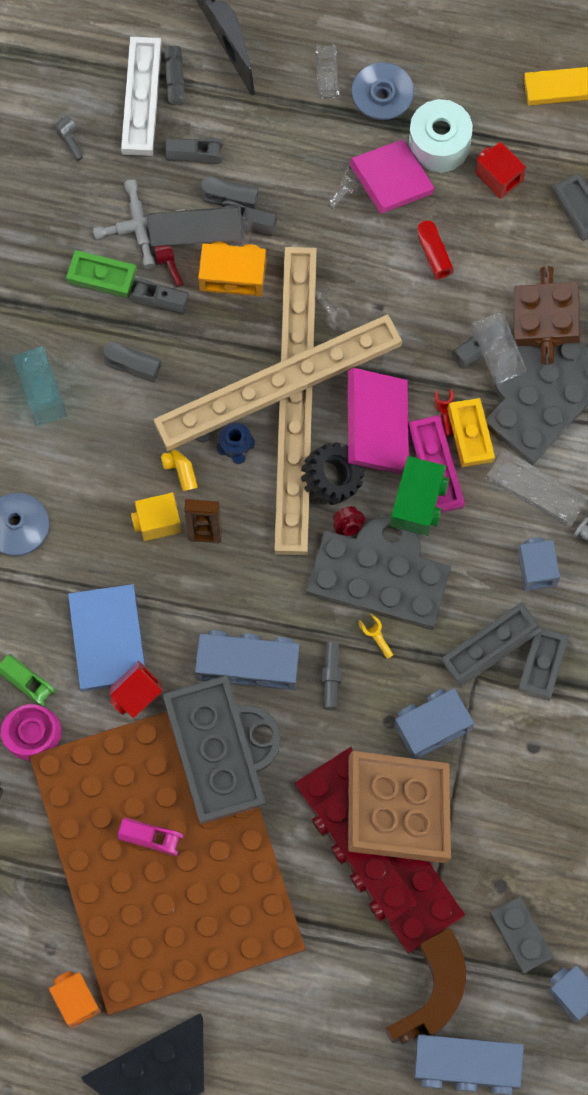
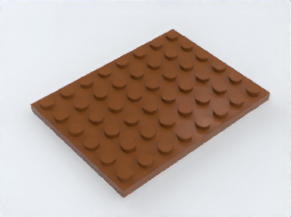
M167 711L29 756L108 1016L306 951L260 809H252L200 825ZM127 817L183 834V838L178 839L176 845L177 856L167 855L146 847L118 840V832L123 818ZM156 833L153 843L162 845L165 835Z

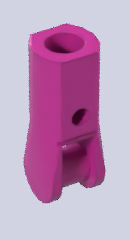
M127 817L123 818L118 832V840L171 856H177L176 845L178 839L183 838V834L177 831ZM156 833L165 835L162 845L153 843Z

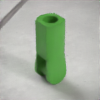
M12 654L7 655L0 663V675L37 705L44 707L46 698L51 693L54 695L57 692L48 682ZM36 681L40 686L32 693L28 688Z

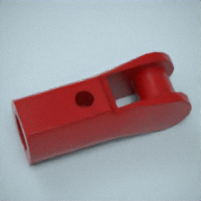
M430 220L422 221L417 228L418 239L435 280L450 276L454 273L453 266L444 244L441 242L436 225Z

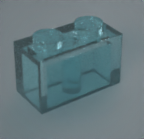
M44 346L14 355L15 366L36 427L67 417Z

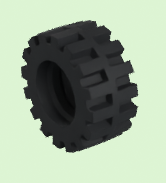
M338 442L332 445L327 443L313 451L304 460L305 464L301 468V471L305 472L301 476V480L307 483V486L304 488L306 492L311 490L313 494L310 497L314 500L320 498L321 504L325 505L328 502L330 505L340 504L359 491L358 489L362 487L363 481L360 479L364 477V471H360L362 466L348 463L347 445L341 447V443ZM325 462L335 465L340 471V486L334 485L326 478L324 473Z

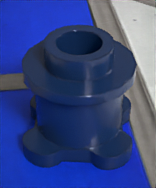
M230 423L219 434L217 452L219 455H226L232 458L235 464H242L245 462L247 452L254 448L255 440L245 425ZM234 438L240 439L237 442L231 441Z

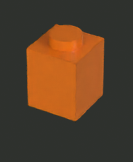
M68 971L53 980L55 985L48 988L70 1029L101 1013L80 972L73 975L72 971Z

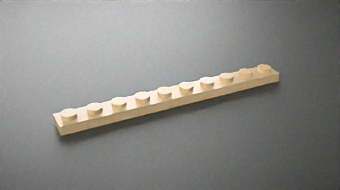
M285 247L281 362L314 347L317 248ZM312 387L280 400L275 523L276 555H308L309 491L306 492L304 488L307 486V483L301 480V476L305 474V472L301 471V468L305 464L304 460L311 454Z

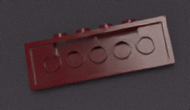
M349 747L295 782V787L315 815L311 820L321 836L327 834L334 845L330 849L341 865L346 862L352 870L353 874L349 877L359 893L366 891L372 900L368 906L379 922L383 919L386 921L409 955L418 949L421 943L463 919L465 914L429 861L348 851L349 755L354 751L352 747Z

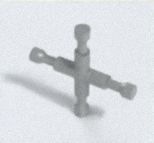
M128 180L124 183L126 192L129 193L131 201L129 207L132 220L118 222L115 226L106 228L101 226L94 227L95 240L103 239L106 235L116 233L122 235L135 232L138 246L142 248L143 267L144 269H152L156 266V263L149 248L151 242L148 233L147 216H144L142 203L138 200L136 180Z

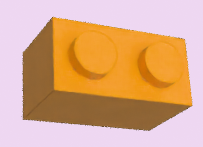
M220 241L210 244L202 243L198 277L199 290L263 297L266 249H261L253 244L239 247L229 246L227 243Z

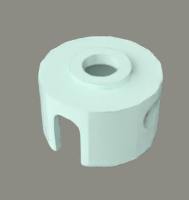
M441 99L426 102L416 110L411 118L408 146L422 168L430 172L443 173L454 170L464 163L469 154L473 127L469 114L462 106L450 100ZM437 121H445L450 125L451 129L448 133L440 135L433 131L432 126Z

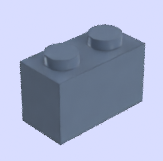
M455 688L448 692L445 689L438 690L427 697V703L419 707L412 704L397 713L399 717L395 719L394 727L412 759H418L472 731L474 722Z

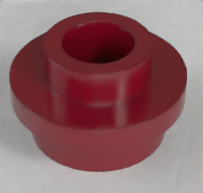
M354 506L344 507L333 516V528L339 535L352 536L361 530L365 523V517Z

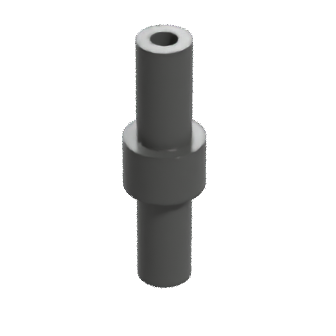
M327 642L325 668H322L321 680L325 684L324 709L336 710L338 684H341L342 669L339 668V643Z

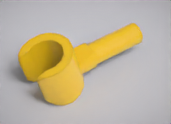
M370 613L375 621L374 626L366 629L362 621L359 620V627L366 635L372 636L386 659L394 654L380 632L382 629L381 621L374 614Z

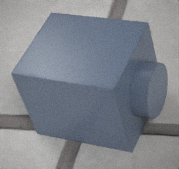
M543 538L526 540L524 544L520 545L518 551L524 591L557 587L560 574L553 540L544 541Z
M577 965L570 971L563 967L549 980L554 986L548 991V994L575 1024L588 1013V978Z

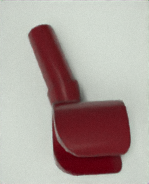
M169 245L156 246L157 265L167 263L168 270L176 287L183 286L184 284L174 261L172 247Z

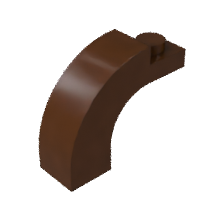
M451 928L419 945L418 949L432 975V994L422 1008L386 1028L385 1032L392 1043L400 1040L402 1045L418 1037V1035H421L418 1031L421 1027H423L427 1036H435L449 1023L457 1011L466 985V965L461 947Z

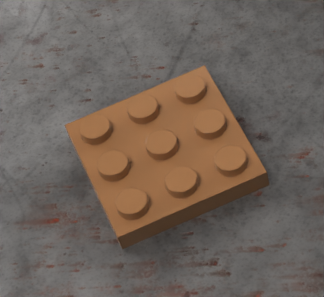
M352 751L349 755L348 851L447 863L451 859L449 763Z

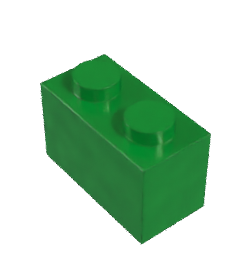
M407 456L391 515V527L428 536L431 526L437 527L442 508L436 507L439 496L445 497L450 478L444 477L446 465Z

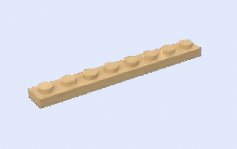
M387 314L153 419L154 425L166 450L169 451L401 347L402 340Z

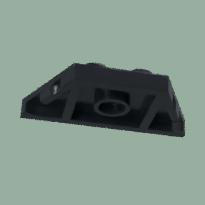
M201 1013L82 1076L83 1082L100 1095H200L204 1093V1021Z

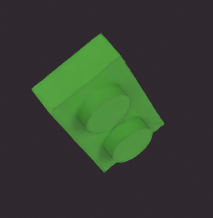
M75 250L66 280L69 284L128 298L137 268L134 264Z

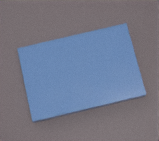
M134 584L68 593L81 692L110 688L138 660L145 666Z

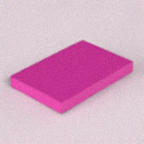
M353 368L348 371V463L403 474L407 456H409L408 381Z

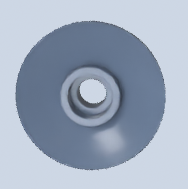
M374 63L365 67L357 74L352 85V98L356 107L364 115L376 120H390L399 117L407 111L414 97V86L410 76L402 68L391 63ZM379 94H386L388 98L381 99L377 96Z
M10 493L0 497V553L9 556H22L33 552L44 542L48 534L49 518L46 509L40 501L28 494ZM14 516L21 518L20 523L17 525L9 523V520Z

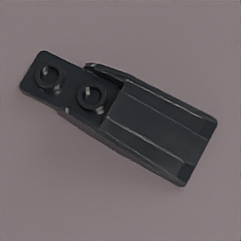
M196 0L251 96L255 95L252 69L237 16L226 2Z

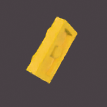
M481 399L449 403L447 410L461 467L492 463L495 460V455Z

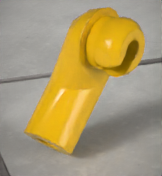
M171 449V452H165L161 455L164 469L175 468L177 470L182 492L198 488L192 463L180 451Z

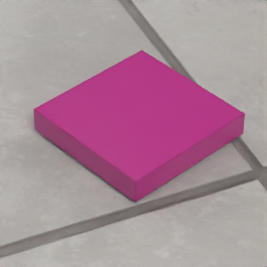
M404 139L353 157L349 163L380 214L432 195L435 187Z

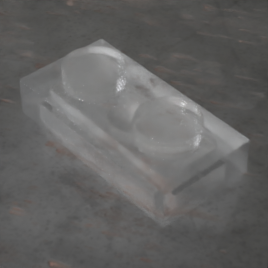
M503 311L472 323L471 327L495 384L524 374L527 371Z

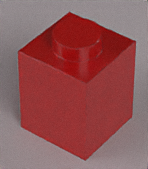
M500 141L493 148L490 146L486 147L478 155L475 174L502 199L524 181L526 166Z
M138 660L110 687V696L112 697L110 703L120 714L124 715L127 712L134 719L162 692V683Z

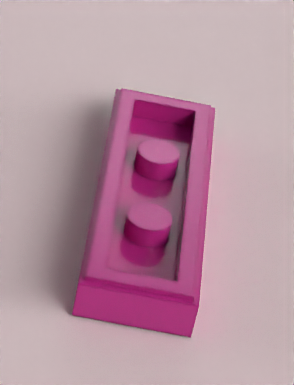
M440 415L408 422L416 457L446 465L444 477H448L450 480L445 497H438L436 507L442 508L441 513L464 508V499Z

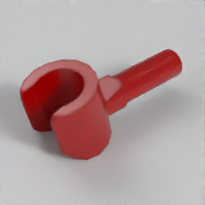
M449 389L448 401L440 400L438 391H436L434 402L435 408L441 412L446 437L453 436L447 410L448 404L454 402V393L451 389Z

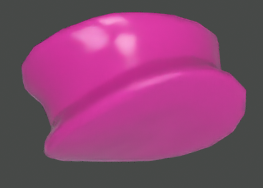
M26 704L16 708L5 717L1 725V739L4 746L16 757L30 761V755L56 747L61 739L62 728L57 716L47 708L36 704Z

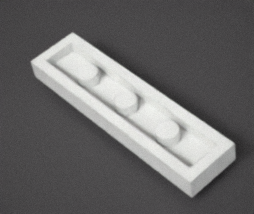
M130 37L121 146L122 154L153 156L162 47L161 38Z

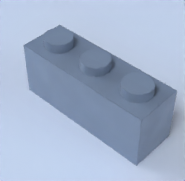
M217 630L208 631V634H200L195 669L197 681H209L228 675L230 684L296 691L300 644L294 643V640L285 637H276L274 641L260 640L261 637L254 634H242L241 638L229 637L226 632Z
M418 1035L414 1080L421 1081V1087L442 1089V1083L456 1084V1090L462 1092H477L478 1086L491 1088V1094L512 1095V1090H519L521 1088L524 1045Z

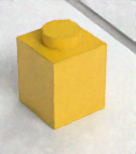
M173 492L135 501L137 512L131 513L135 532H142L144 541L182 533Z

